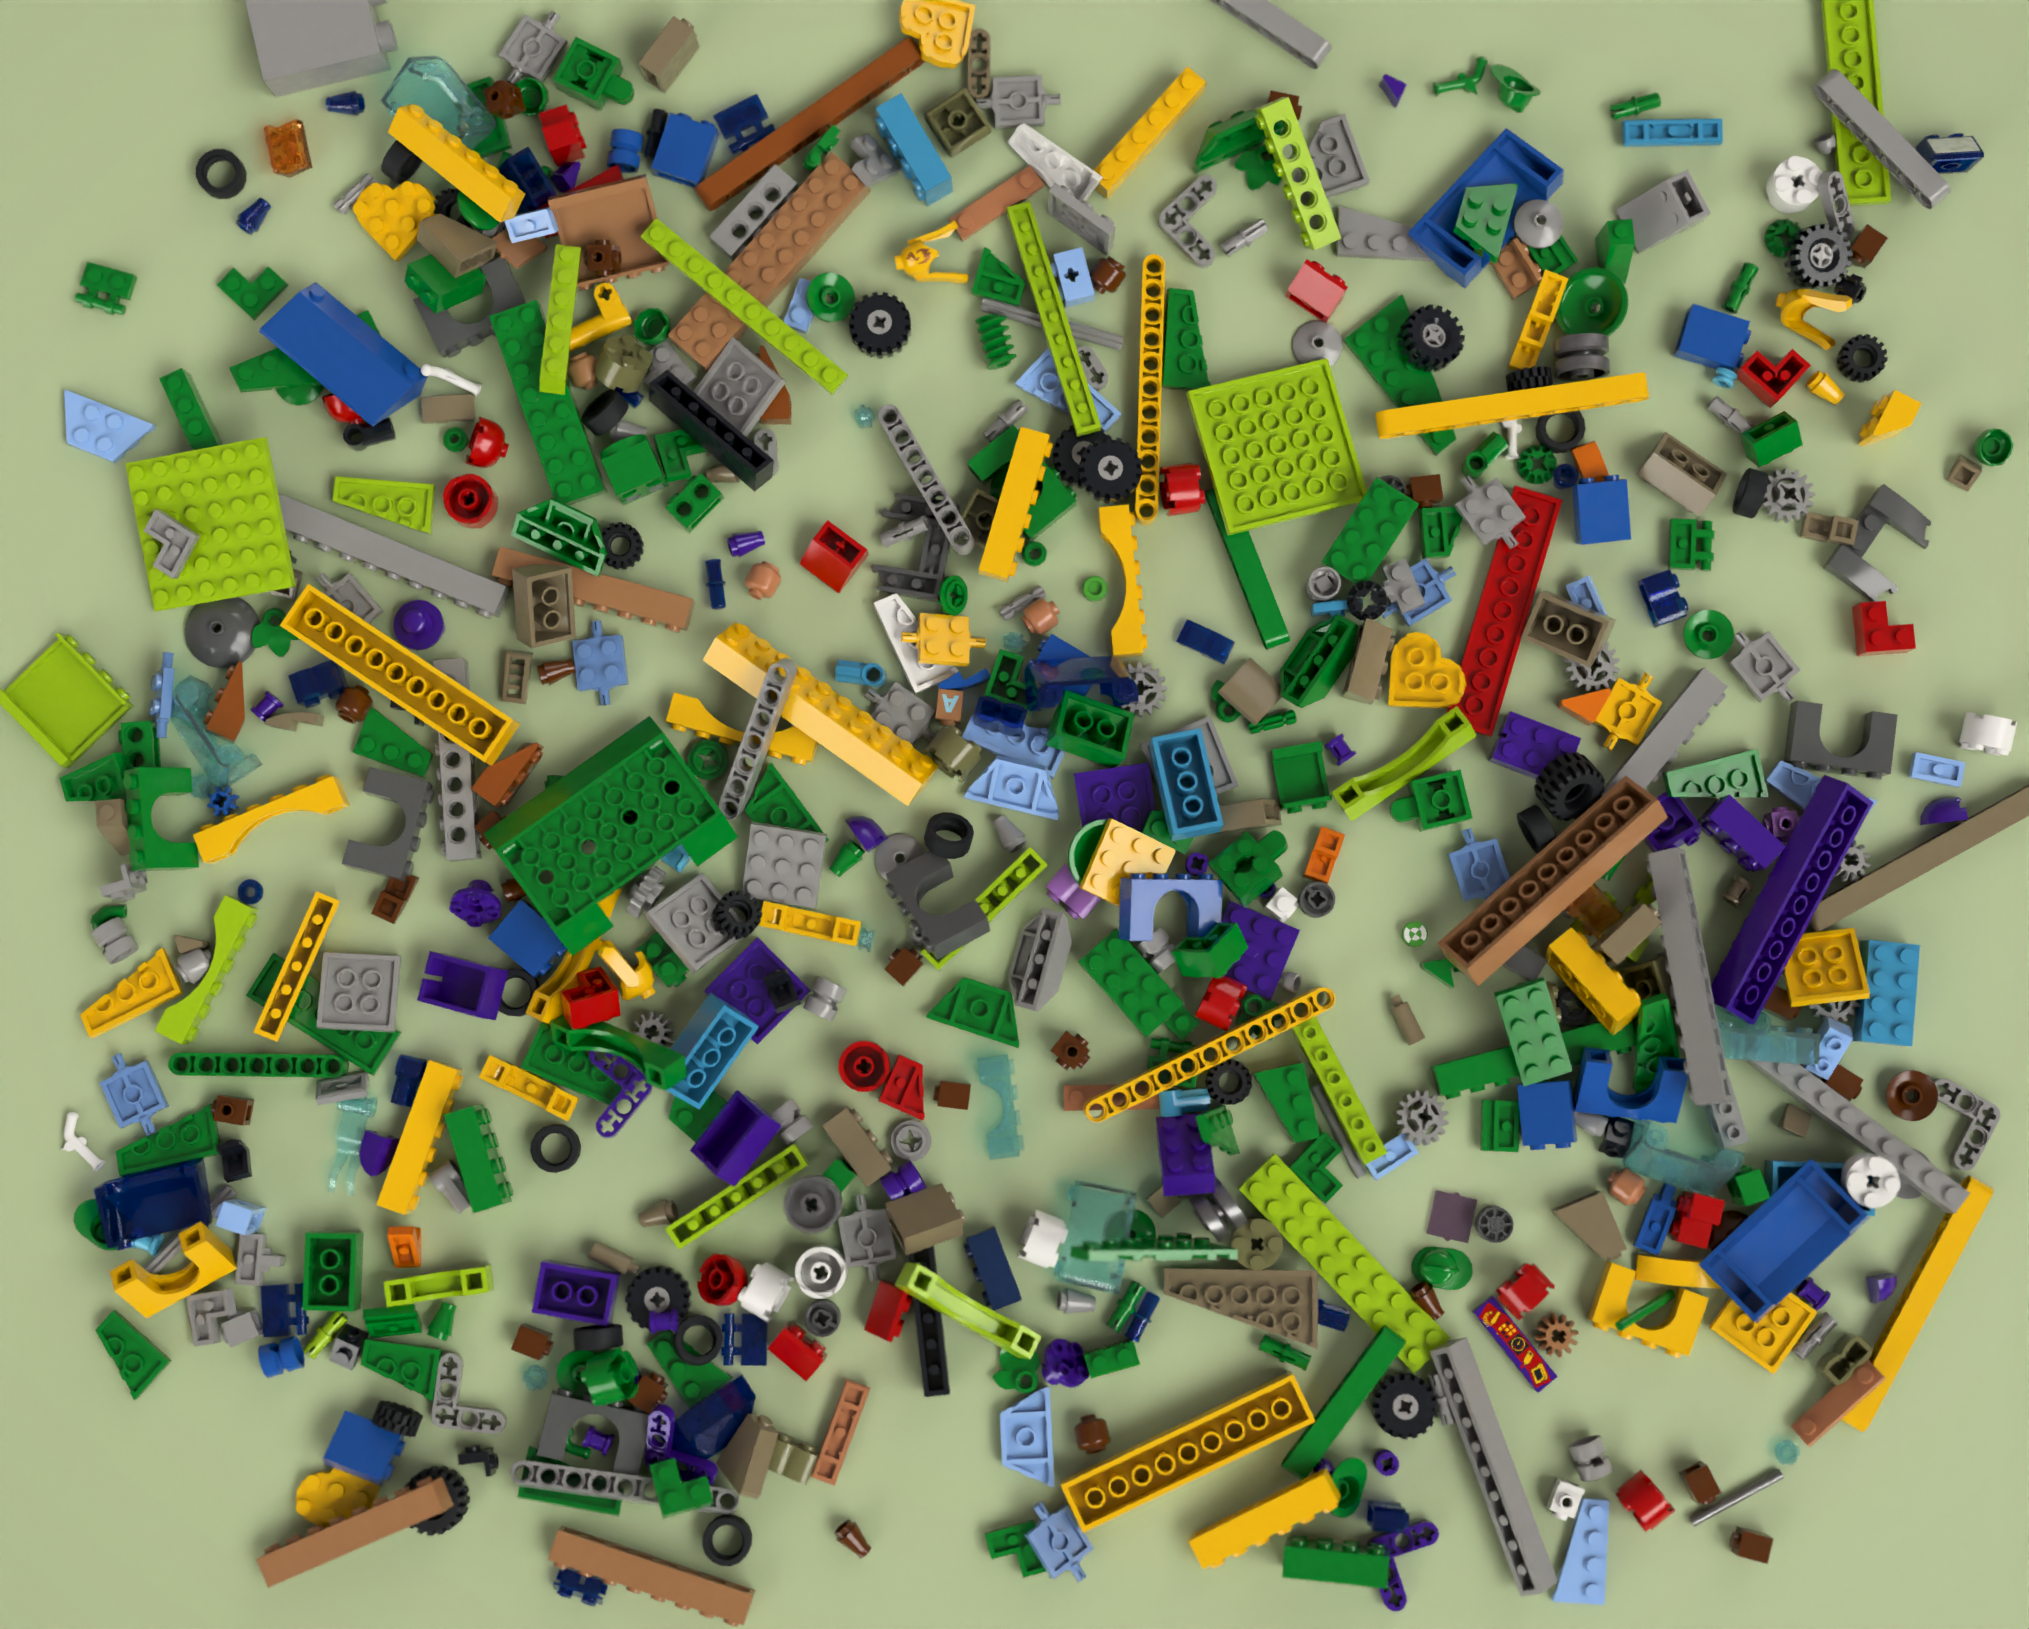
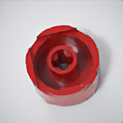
M1185 463L1161 467L1159 475H1164V482H1159L1160 494L1164 510L1169 509L1166 515L1169 517L1199 512L1201 504H1205V494L1203 489H1199L1198 480L1201 479L1199 465Z
M475 474L455 477L449 481L444 489L443 502L445 509L450 517L461 526L466 528H483L495 517L498 510V496L482 477ZM468 499H475L473 504L466 503Z
M1226 975L1220 978L1212 977L1195 1017L1227 1032L1233 1020L1230 1015L1235 1017L1241 1004L1237 998H1243L1248 985Z
M858 1041L851 1044L843 1051L838 1063L839 1074L843 1082L851 1089L859 1092H869L882 1086L886 1082L891 1068L887 1052L880 1045L871 1041ZM862 1059H866L867 1063H871V1068L867 1069L866 1074H864L863 1070L858 1069V1065L862 1064Z
M1528 1262L1522 1264L1514 1272L1517 1277L1512 1282L1506 1280L1496 1289L1499 1293L1496 1298L1518 1321L1523 1318L1520 1314L1522 1311L1529 1313L1549 1294L1546 1290L1548 1287L1549 1289L1555 1288L1551 1280L1534 1263L1531 1265Z
M1641 1469L1617 1489L1616 1496L1619 1498L1620 1503L1628 1512L1632 1509L1634 1510L1632 1514L1645 1532L1649 1529L1653 1530L1676 1511L1671 1503L1665 1500L1663 1493Z

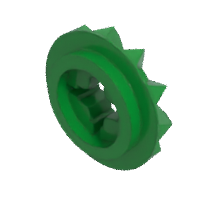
M1789 218L1778 219L1767 228L1764 240L1770 253L1779 258H1788L1784 257V252L1789 251L1790 248L1786 247V245L1784 246L1783 239L1779 238V236L1785 230H1787L1788 237L1798 233V230L1801 229L1798 226V222L1790 221Z
M1543 445L1529 446L1522 451L1517 461V469L1520 476L1531 484L1539 485L1548 482L1557 470V457L1554 456L1551 449H1546ZM1543 457L1544 459L1541 464L1543 469L1537 468L1531 472L1530 470L1534 465L1532 459L1537 461Z
M957 575L945 576L944 581L939 583L941 589L937 592L940 597L937 603L941 604V611L946 612L947 615H958L967 604V586L964 580ZM950 592H951L953 595H956V596L953 597V598H951V597H950Z
M713 740L698 742L692 747L688 755V765L693 774L705 780L718 778L726 770L728 764V755L725 748ZM713 752L712 759L717 763V766L709 764L704 768L705 762L699 755L709 756Z

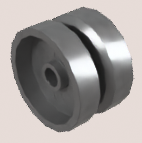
M1579 333L1555 339L1553 341V354L1560 359L1554 363V376L1560 380L1581 381L1608 375L1610 373V360L1603 355L1609 351V338L1603 334Z
M808 1175L798 1179L788 1188L784 1197V1212L787 1220L795 1229L804 1233H819L828 1229L838 1219L842 1211V1195L839 1187L831 1179L822 1175ZM813 1198L818 1200L816 1203L817 1208H812L809 1205V1201Z
M1215 1176V1192L1209 1193L1211 1199L1208 1200L1203 1193L1189 1194L1186 1197L1194 1207V1213L1207 1231L1210 1230L1217 1241L1221 1242L1229 1236V1229L1223 1222V1219L1226 1218L1236 1229L1246 1224L1248 1220Z

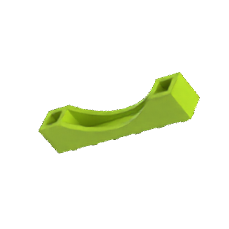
M556 244L539 392L565 395L581 247Z
M1456 706L1437 719L1424 736L1398 758L1375 771L1351 778L1331 793L1352 822L1476 737V734L1470 722Z
M224 896L213 917L216 929V945L213 960L207 974L190 995L166 1008L155 1032L181 1045H189L190 1042L196 1039L200 1030L198 1026L201 1020L208 1016L211 1010L209 1004L213 997L220 993L223 987L221 981L224 975L229 974L235 963L233 958L236 952L241 951L246 942L244 937L248 929L254 927L258 919L256 914L259 909L233 896Z
M906 1262L894 1285L1017 1358L1031 1360L1042 1337L1022 1324L1008 1319L972 1300L949 1285L939 1275L918 1263Z

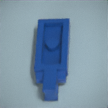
M1663 1183L1660 1193L1653 1194L1633 1246L1659 1255L1677 1209L1675 1208L1677 1201L1672 1200L1676 1191L1675 1186Z

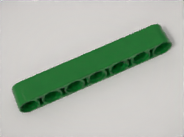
M1214 488L1206 490V500L1265 649L1268 650L1290 642L1288 630L1249 531L1228 536Z
M175 1053L169 1059L168 1066L173 1074L179 1076L342 1077L347 1073L349 1062L341 1055ZM183 1057L188 1062V1066L184 1071L179 1067V1061ZM208 1057L213 1061V1067L210 1071H207L204 1067V1062ZM233 1058L237 1059L239 1064L234 1072L229 1067V1063ZM258 1058L262 1059L264 1067L260 1072L254 1066ZM284 1058L289 1062V1069L286 1072L281 1071L279 1066ZM308 1059L313 1060L315 1065L310 1073L305 1069V1062ZM334 1059L340 1063V1068L336 1073L330 1069V1063Z
M1386 1325L1377 1332L1314 1417L1316 1422L1308 1425L1281 1463L1284 1469L1299 1480L1305 1479L1403 1349L1406 1343L1403 1337Z

